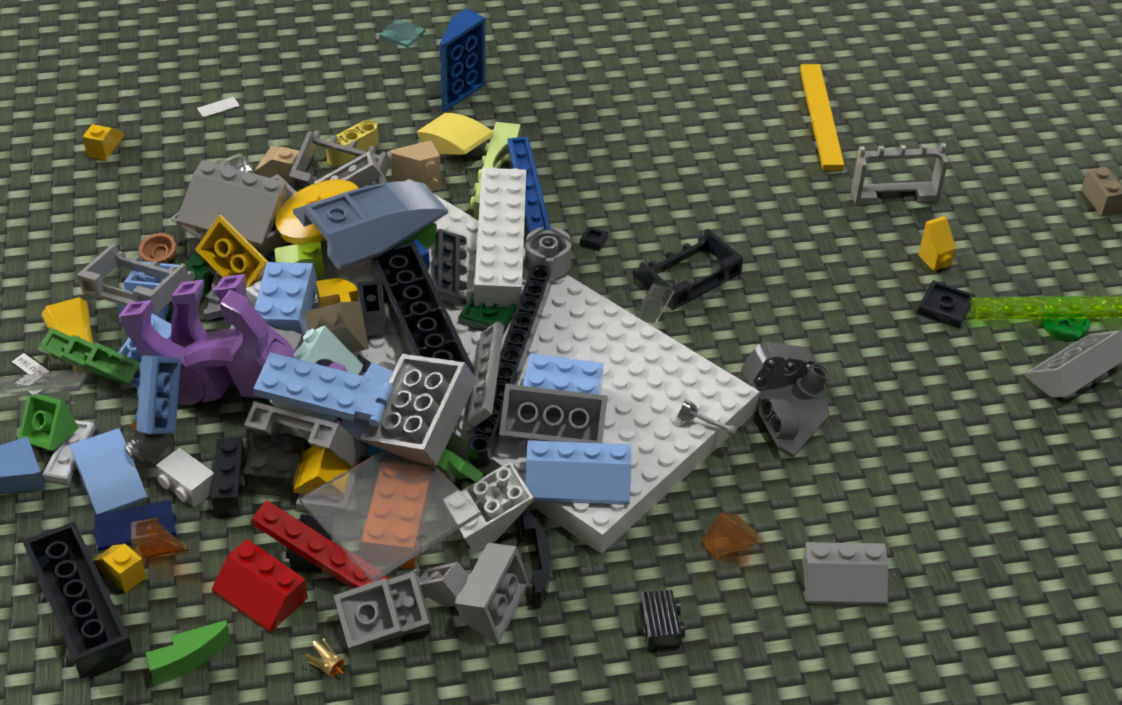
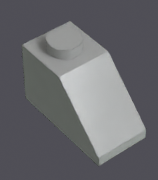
M458 562L428 568L419 578L423 595L445 607L456 606V597L461 593L466 584L468 574Z

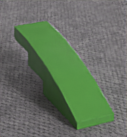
M51 327L39 347V351L127 385L131 384L140 365V362L97 342L92 344L75 335L71 337Z
M447 449L444 450L437 466L425 464L444 477L449 472L460 480L466 475L478 482L483 476V473L475 466Z

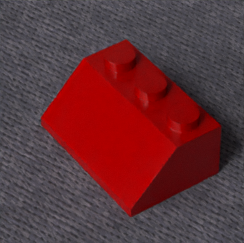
M248 539L227 556L211 588L214 594L269 633L308 599L305 578Z

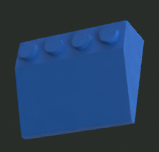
M467 8L452 18L440 42L442 111L444 112L486 85L485 17Z

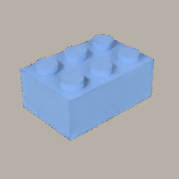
M267 262L255 309L269 326L284 331H295L302 334V336L306 334L307 322L305 311L312 310L316 294V281H319L313 263Z
M531 353L522 386L601 395L604 363Z

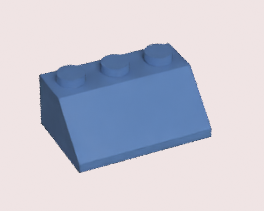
M142 355V361L139 365V372L141 374L140 386L137 390V397L139 399L138 411L135 415L136 431L146 434L176 433L181 358Z

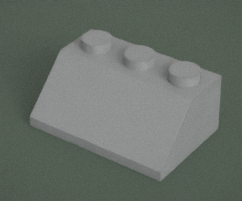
M805 543L802 568L807 604L887 606L888 560L885 544Z
M487 543L455 601L462 622L496 644H499L530 584L516 546Z

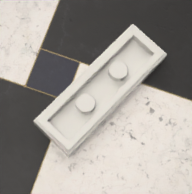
M75 420L79 429L55 449L43 473L44 481L69 484L77 468L72 457L70 445L91 438L96 429L94 423Z

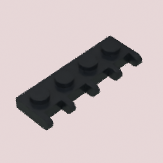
M438 229L435 234L434 285L443 301L461 306L466 305L467 298L460 295V291L467 289V283L460 280V275L467 273V267L460 264V259H466L467 252L460 249V245H466L467 238Z

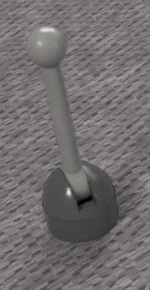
M687 399L684 400L677 416L687 421L697 417L726 430L729 435H734L737 431L733 425L727 426L698 413L697 406Z

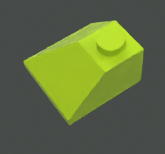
M321 242L274 248L276 262L313 263L318 279L324 278Z

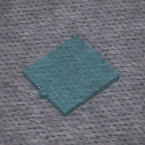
M396 19L391 25H387L386 29L379 36L382 39L409 48L415 41H419V38L426 30Z

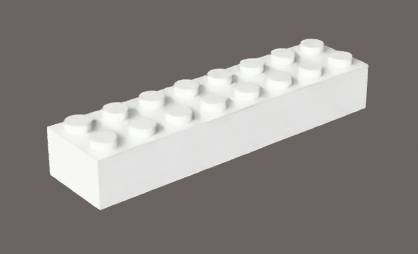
M482 168L474 306H480L481 303H485L487 307H494V303H497L499 307H510L511 304L518 305L520 300L523 273L526 170L516 168Z

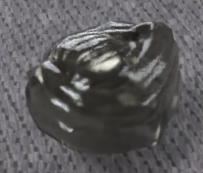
M139 433L131 437L125 445V452L131 458L147 463L156 469L158 463L175 451L173 438L160 434Z

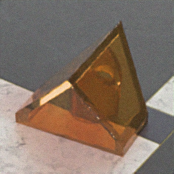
M727 512L720 513L701 540V545L718 560L723 555L759 543L757 532L739 515Z
M158 517L131 522L132 546L134 552L142 559L189 551L184 544L158 522Z

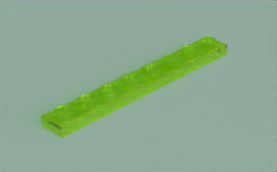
M1122 295L972 297L970 302L975 320L1122 318Z

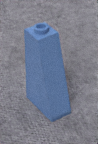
M28 437L0 445V494L34 491L45 488Z

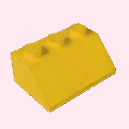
M222 215L217 217L195 249L222 277L245 274L246 288L263 278L268 262Z

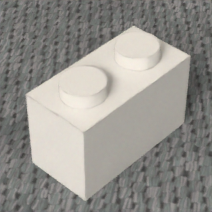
M178 448L156 465L158 471L157 479L161 486L172 490L181 501H187L193 507H196L212 494L214 472L181 448Z

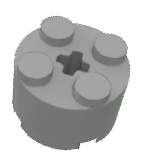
M542 227L530 232L526 237L525 268L530 272L531 268L536 265L547 266L551 270V281H554L556 277L564 275L571 267L572 244L570 236L565 231L555 227L544 231Z

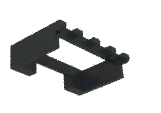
M709 229L704 231V236L701 235L697 238V244L691 246L689 243H686L682 246L683 251L676 255L668 252L665 254L666 260L658 264L655 261H651L648 263V266L642 262L639 264V269L633 270V276L671 310L681 307L735 278L742 272L743 257ZM705 249L720 260V270L694 284L684 280L671 287L657 275Z

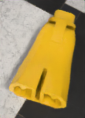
M78 297L45 307L42 312V318L48 329L51 327L71 337L75 335L94 344L89 308L86 300ZM74 366V369H75L76 371L84 370V369H81V368H79V367Z

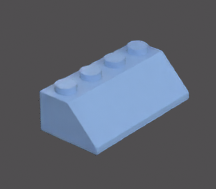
M528 440L526 487L533 496V501L630 505V444Z

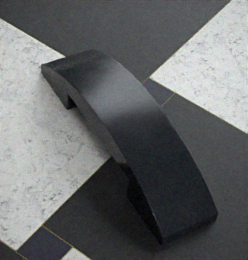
M526 508L521 513V528L524 545L535 544L539 570L532 571V592L535 609L542 607L549 589L550 548L541 524Z

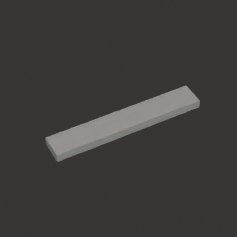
M499 321L495 322L480 335L474 375L477 381L472 389L468 423L473 427L488 418L493 412L504 326Z

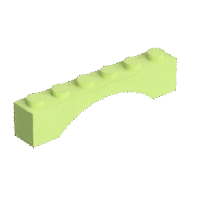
M495 123L494 130H492L494 135L489 138L490 143H486V156L482 157V168H499L510 158L507 138L520 137V124ZM479 169L478 172L479 183H475V197H471L470 209L474 210L475 219H479L482 169Z

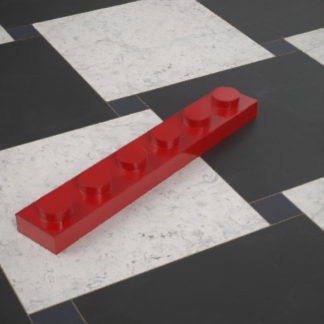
M268 500L264 502L251 519L250 524L352 589L384 578L390 579Z

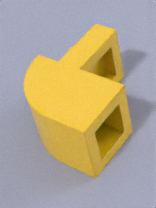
M339 278L316 281L317 299L320 308L340 302L359 301L358 290L350 281Z

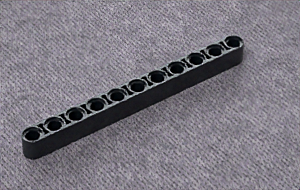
M536 265L529 272L501 349L492 415L473 427L468 440V461L476 468H485L492 461L500 438L499 432L505 384L518 385L550 293L551 270L547 266Z

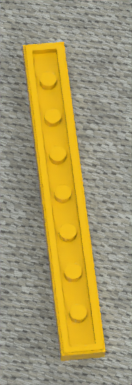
M801 64L800 73L822 170L842 171L844 170V161L820 64Z

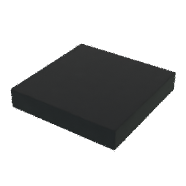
M932 280L918 306L917 314L961 328L976 295Z

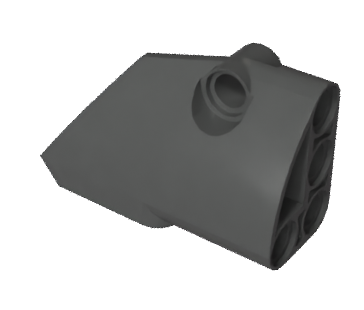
M763 342L753 349L742 366L741 372L748 385L760 391L758 400L759 415L778 449L793 457L830 415L824 389L825 383L830 378V372L824 366L817 363L807 347Z

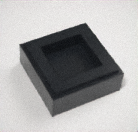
M588 226L580 238V246L600 251L608 239L609 232Z

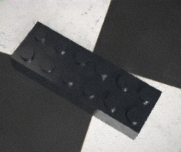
M75 521L22 541L28 561L80 680L134 658L130 638Z

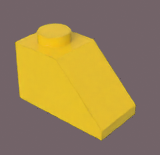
M92 124L83 136L87 157L107 161L125 136L124 132Z
M945 216L926 222L918 255L933 271L947 268L953 263L956 247L948 220Z
M126 544L113 545L93 559L96 568L124 593H127L146 579L142 558Z

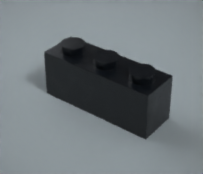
M243 438L217 439L211 494L215 518L241 517L246 462Z

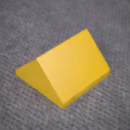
M312 446L304 451L294 486V493L345 499L353 468L331 451Z

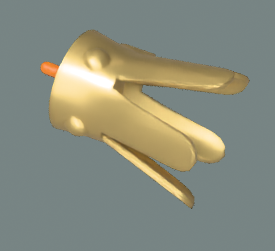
M323 638L331 652L318 641H313L314 648L325 661L305 654L304 658L308 660V663L321 668L329 677H334L339 672L343 674L344 672L341 669L345 664V660L334 653L326 639Z

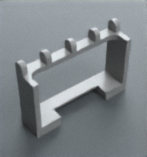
M308 131L289 177L295 185L304 188L318 180L314 179L312 174L305 172L316 145L358 157L365 154L366 151L356 149V141H351L349 146L337 144V136L332 135L330 140L326 141L320 139L319 131H314V133ZM370 146L368 151H371L385 177L391 163L390 151L387 153L382 151L381 155L375 154L376 147Z
M940 143L939 148L927 149L926 144H921L920 149H906L905 145H900L899 150H884L882 145L878 146L877 151H865L864 146H859L851 188L855 205L876 204V193L912 191L915 192L918 202H939L948 165L945 155L946 144ZM936 157L931 182L864 184L867 160Z
M111 244L80 271L77 277L84 294L124 306L132 302L152 300V314L157 315L172 301V294L182 282L194 280L195 273L192 271L187 272L186 264L183 263L178 267L171 266L169 269L161 268L160 263L157 261L147 264L142 262V258L139 256H135L132 259L126 258L125 252H118L116 244ZM118 265L164 278L153 290L137 286L132 292L103 283V279Z
M257 402L253 403L244 424L272 446L277 447L281 437L284 435L294 436L301 440H308V443L312 446L331 451L355 469L360 457H365L368 453V447L337 423ZM298 429L311 432L309 439H307Z

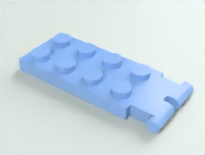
M270 352L253 388V395L354 421V418L367 420L371 426L377 427L393 385L388 382L380 385L369 382V377Z

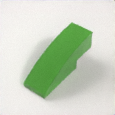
M221 621L171 636L173 645L146 652L154 686L172 681L189 673L217 654L231 641L227 621Z

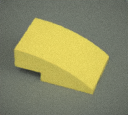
M444 113L417 131L420 142L431 140L439 154H467L494 135L492 130L478 121L455 113Z

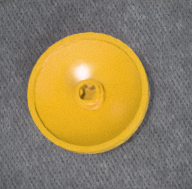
M334 179L318 182L298 191L281 206L276 215L275 224L279 234L285 241L292 244L325 241L326 239L314 224L304 227L293 214V209L358 189V186L347 180Z

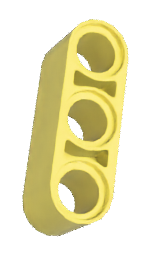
M373 120L362 121L336 135L338 137L337 144L349 146L351 141H356V149L368 151L370 146L375 147L379 143L378 126ZM326 148L327 162L332 166L343 165L357 157Z

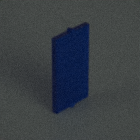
M171 500L94 515L95 529L93 534L97 539L98 551L109 549L113 545H131L176 536L174 521L177 518L176 514H173Z

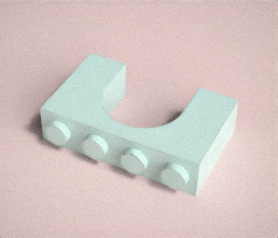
M325 325L306 332L303 336L304 341L301 347L293 355L295 359L326 367L332 363H339L344 365L348 372L359 375L363 364ZM273 400L270 401L276 408L334 423L337 418ZM298 429L307 439H309L311 432Z

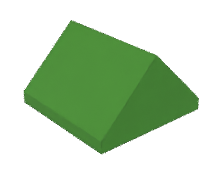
M29 391L18 439L28 437L32 445L55 450L79 428L65 401Z

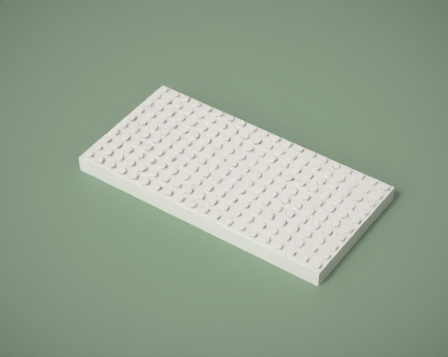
M435 195L448 209V214L434 222L437 224V231L438 229H443L467 238V244L464 246L460 245V249L467 252V258L460 259V264L467 267V273L460 275V280L467 283V289L460 291V295L466 296L468 301L474 292L478 220ZM321 242L324 278L318 279L319 281L333 278L344 279L353 283L357 290V283L374 281L370 270V259L338 270L327 256L328 242ZM435 244L427 248L430 260L428 272L433 283L435 276ZM523 248L522 291H523V288H524V286H525L527 277H528V275H529V271L525 268V249H524V248ZM564 274L556 277L550 283V293L518 385H523L531 353L604 363L601 395H608L603 443L631 445L630 505L532 501L530 505L602 554L731 436L726 430L697 417L689 421L678 418L677 416L684 400L692 401L697 406L698 413L727 426L733 425L737 430L757 412L760 391L569 275ZM262 278L246 288L247 298L254 308ZM316 290V294H315V298H314L312 310H313V309L320 308L319 302H318V299H317V290ZM442 300L474 367L475 375L480 335L485 330L458 323V316L465 305L461 306ZM384 304L387 334L367 336L369 349L352 354L356 358L359 354L377 365L382 361L397 365L401 355L406 354ZM511 322L509 323L507 329L503 334L501 349L504 344ZM472 391L446 445L447 448L468 461V440L473 426L468 423ZM500 436L491 463L485 468L478 469L488 475L511 461L526 485L527 443L529 439Z

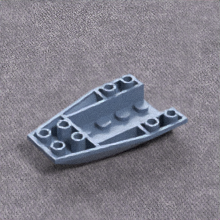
M399 181L370 185L295 208L293 209V214L304 227L311 224L316 226L328 241L327 256L337 269L341 270L384 254L448 214V209L425 183Z

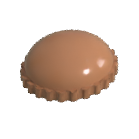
M166 233L149 235V237L142 240V243L139 244L140 247H138L139 256L144 262L157 261L165 264L173 259L178 250L176 240L173 236Z

